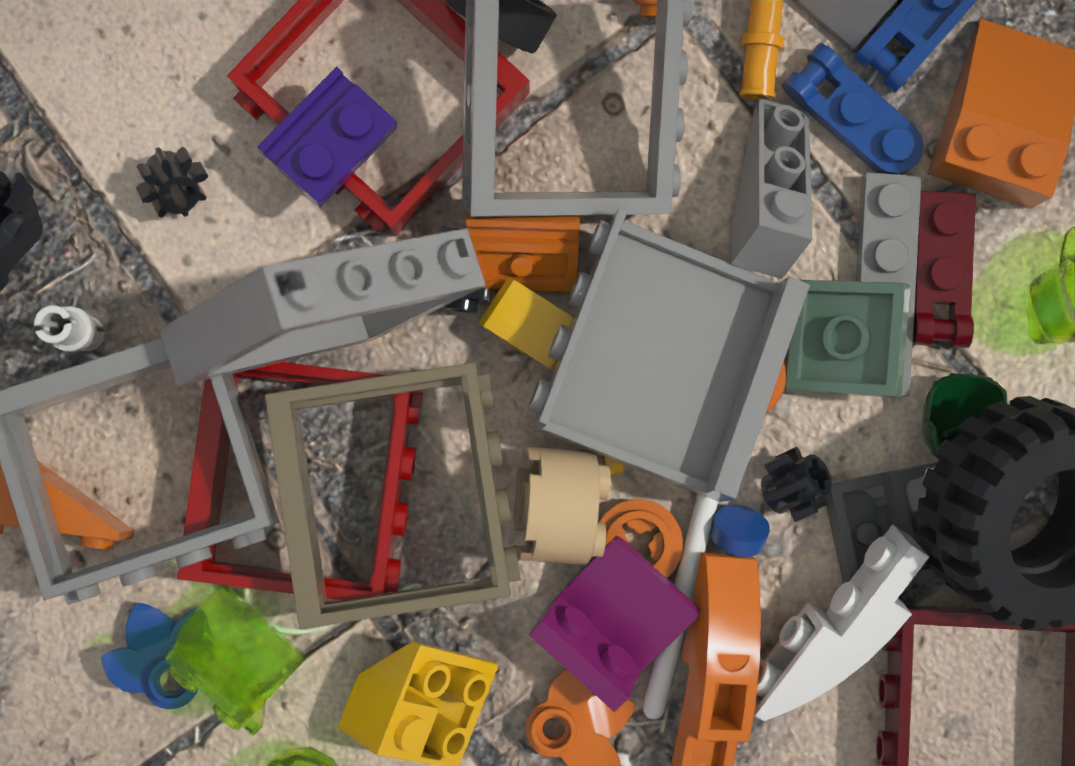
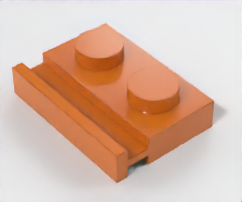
M467 212L466 228L468 229L486 284L482 288L500 290L506 279L510 277L532 291H572L578 272L580 215L470 216Z

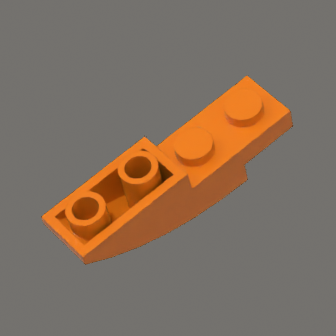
M701 552L692 602L699 607L700 613L698 618L687 628L681 660L690 669L671 766H733L738 742L750 741L755 712L761 641L757 559L753 556L737 557L730 554Z

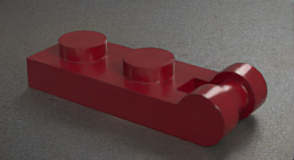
M921 191L913 345L930 346L933 341H949L951 347L969 348L972 344L974 322L971 312L976 193ZM933 304L949 305V319H934Z

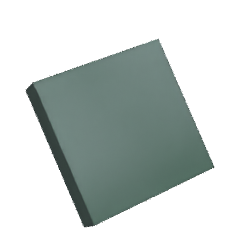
M800 280L810 284L789 344L785 390L902 398L911 286L906 283Z

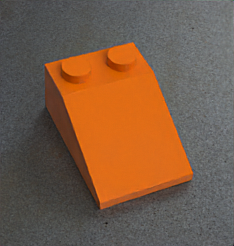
M980 18L977 21L927 174L1030 209L1053 198L1070 146L1075 116V50Z

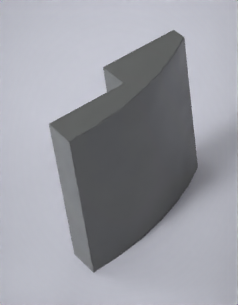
M937 462L832 483L831 491L824 496L828 501L826 507L843 583L849 582L864 563L865 554L870 545L877 538L883 537L892 524L910 535L921 547L918 531L919 527L925 526V523L917 518L919 498L926 497L927 488L922 485L928 468L934 470ZM927 560L910 583L915 584L940 577L934 573Z

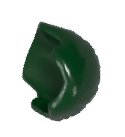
M950 373L949 376L941 377L939 380L934 381L926 397L922 416L924 442L929 447L931 454L940 459L941 456L936 454V452L946 439L952 442L959 435L956 428L971 416L977 419L982 418V410L1000 401L1007 403V391L998 382L993 381L991 377L976 376L972 373Z

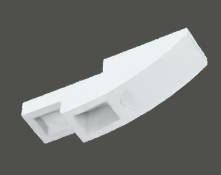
M892 524L883 537L877 538L870 545L865 554L864 563L849 582L843 583L836 590L831 599L830 608L826 613L807 603L798 616L791 617L785 623L780 632L778 643L765 660L759 661L754 712L756 717L766 721L790 712L821 696L868 662L902 627L912 614L899 599V596L929 558L910 535Z

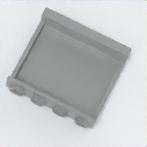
M619 207L609 222L603 220L598 222L591 238L588 252L595 254L596 257L589 275L580 272L571 291L568 304L575 306L576 310L570 326L567 327L560 324L552 341L548 357L556 359V363L549 381L540 377L532 394L528 410L536 413L531 428L715 501L725 502L736 499L810 284L790 276L777 283L740 267L733 266L728 262L624 221L628 210Z

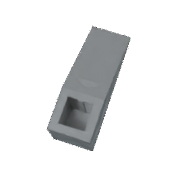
M759 97L755 103L731 219V265L782 279L812 241L809 112Z

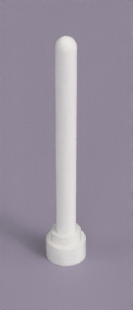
M698 493L674 586L691 601L693 599L701 552H706L718 501ZM685 631L654 660L643 703V712L649 719H658L664 714Z

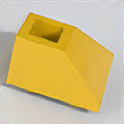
M412 641L357 675L337 728L379 756L436 766H459L499 664L491 660Z

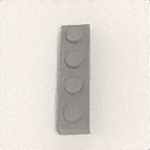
M866 172L862 176L856 281L906 283L911 286L902 397L910 396L922 176Z

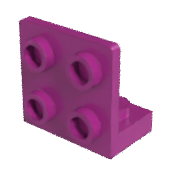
M615 536L605 546L603 557H594L548 604L528 635L615 712L629 699L641 672L698 618L700 609L621 537Z

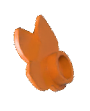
M565 669L552 680L547 700L536 705L529 713L526 720V736L529 744L536 752L547 757H561L567 766H621L619 756L608 738L614 736L625 726L635 710V705L628 699L613 712ZM550 718L560 719L564 724L563 732L556 737L546 735L542 729L546 720Z

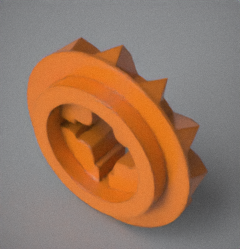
M630 499L611 507L599 521L605 523L606 526L605 546L615 536H619L629 543L625 536L626 531L622 527L624 523L639 534L647 530L650 532L657 527L658 531L652 535V539L647 543V547L650 550L649 555L654 560L651 565L666 578L678 566L683 551L682 532L674 516L663 506L645 499Z

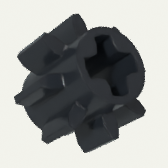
M160 147L155 148V154L149 158L146 164L141 163L137 165V169L145 182L140 183L136 190L143 203L152 202L158 217L163 218L167 212L182 214L186 217L189 210L197 204L198 200L205 201L207 198L198 183L205 181L208 178V174L201 162L192 163V158L185 147H181L176 153L163 151Z
M794 447L775 456L774 460L765 463L764 467L769 474L765 475L761 480V491L767 505L774 512L783 514L790 511L794 522H798L818 513V509L828 505L824 495L831 491L832 479L827 466L818 456L810 454L802 458L799 448Z

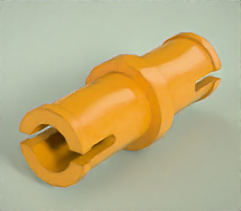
M750 0L747 32L741 35L740 47L745 49L742 86L739 92V96L750 100H758L759 97L767 100L775 99L774 88L778 52L783 51L785 45V37L780 35L783 0Z

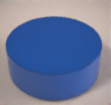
M728 505L716 512L710 534L713 542L724 552L737 557H752L763 551L770 532V526L766 518L756 510L742 505Z

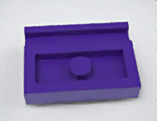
M336 66L257 148L265 158L269 159L284 176L320 208L388 139L398 126L394 118L357 84H353L345 77L343 72Z

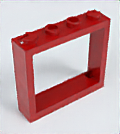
M298 0L227 75L239 90L233 99L256 121L265 114L278 126L290 114L262 87L344 0ZM396 0L465 63V20L443 0ZM498 52L497 93L499 96L496 100V129L530 94V80L500 52ZM463 135L394 208L387 204L355 173L351 175L335 194L339 195L345 188L360 202L354 211L376 232H379L386 226L397 236L462 167Z
M288 362L276 363L232 374L237 390L240 375L320 386L388 376ZM210 379L204 381L183 536L219 525L230 439ZM412 392L394 396L371 579L366 581L323 575L326 597L329 599L345 600L398 591L402 559L393 558L395 536L404 537L407 528L409 503L400 502L403 480L412 481L416 448L407 447L410 424H420L423 392ZM216 544L209 546L212 558L179 568L177 579L294 594L291 571L214 561Z

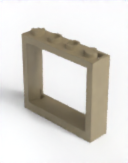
M476 362L265 394L299 629L511 597L510 582L521 581L516 546L504 547L501 524L512 523L507 488L496 490L492 467L503 465L498 431L487 432L484 409L495 408L490 374L478 375ZM462 385L491 577L327 602L299 410Z

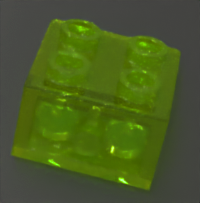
M219 585L176 630L165 659L171 664L168 668L171 676L188 691L195 692L199 689L215 703L213 705L214 712L226 725L234 730H239L243 727L255 736L263 727L266 701L305 661V654L230 587Z

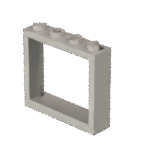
M466 0L462 205L469 215H614L619 207L628 210L626 215L671 214L672 197L679 195L681 185L680 169L674 162L676 142H680L684 134V114L682 109L678 108L679 85H684L688 76V58L686 52L682 50L683 27H688L690 24L692 0H657L646 191L494 193L499 0Z
M466 228L263 265L162 327L160 333L178 387L371 342L486 286L468 229ZM287 274L292 291L280 296L274 276Z
M159 338L0 390V464L43 601L64 595L67 605L100 595L101 591L98 585L100 582L119 576L122 587L157 576L155 564L175 558L178 568H182L212 558L209 546L231 539L234 550L268 539L264 528L278 524L280 521L232 374L210 380L253 513L74 573L69 563L23 416L170 368L171 365L163 339Z

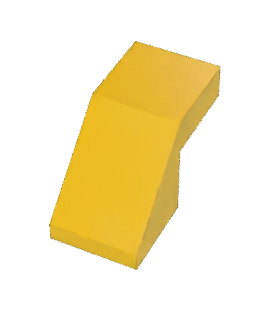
M508 277L478 324L513 349L535 360L552 372L556 363V359L548 357L552 341L560 324L569 327L573 316L521 283Z

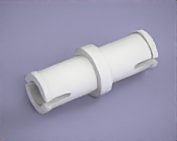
M47 306L37 313L34 320V326H40L44 329L35 331L37 336L66 352L93 351L103 343L105 332L97 331L98 328L103 327L98 319L91 317L85 310L73 306Z

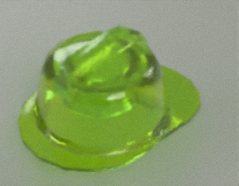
M1071 227L1064 236L1059 263L1035 277L1029 285L1027 306L1029 337L1037 344H1067L1075 342V227Z

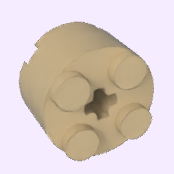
M525 446L521 456L531 460L530 468H519L514 506V530L525 531V545H514L516 546L518 560L586 565L591 557H603L606 544L605 523L598 522L599 499H608L611 482L610 466L600 465L596 453L591 451Z

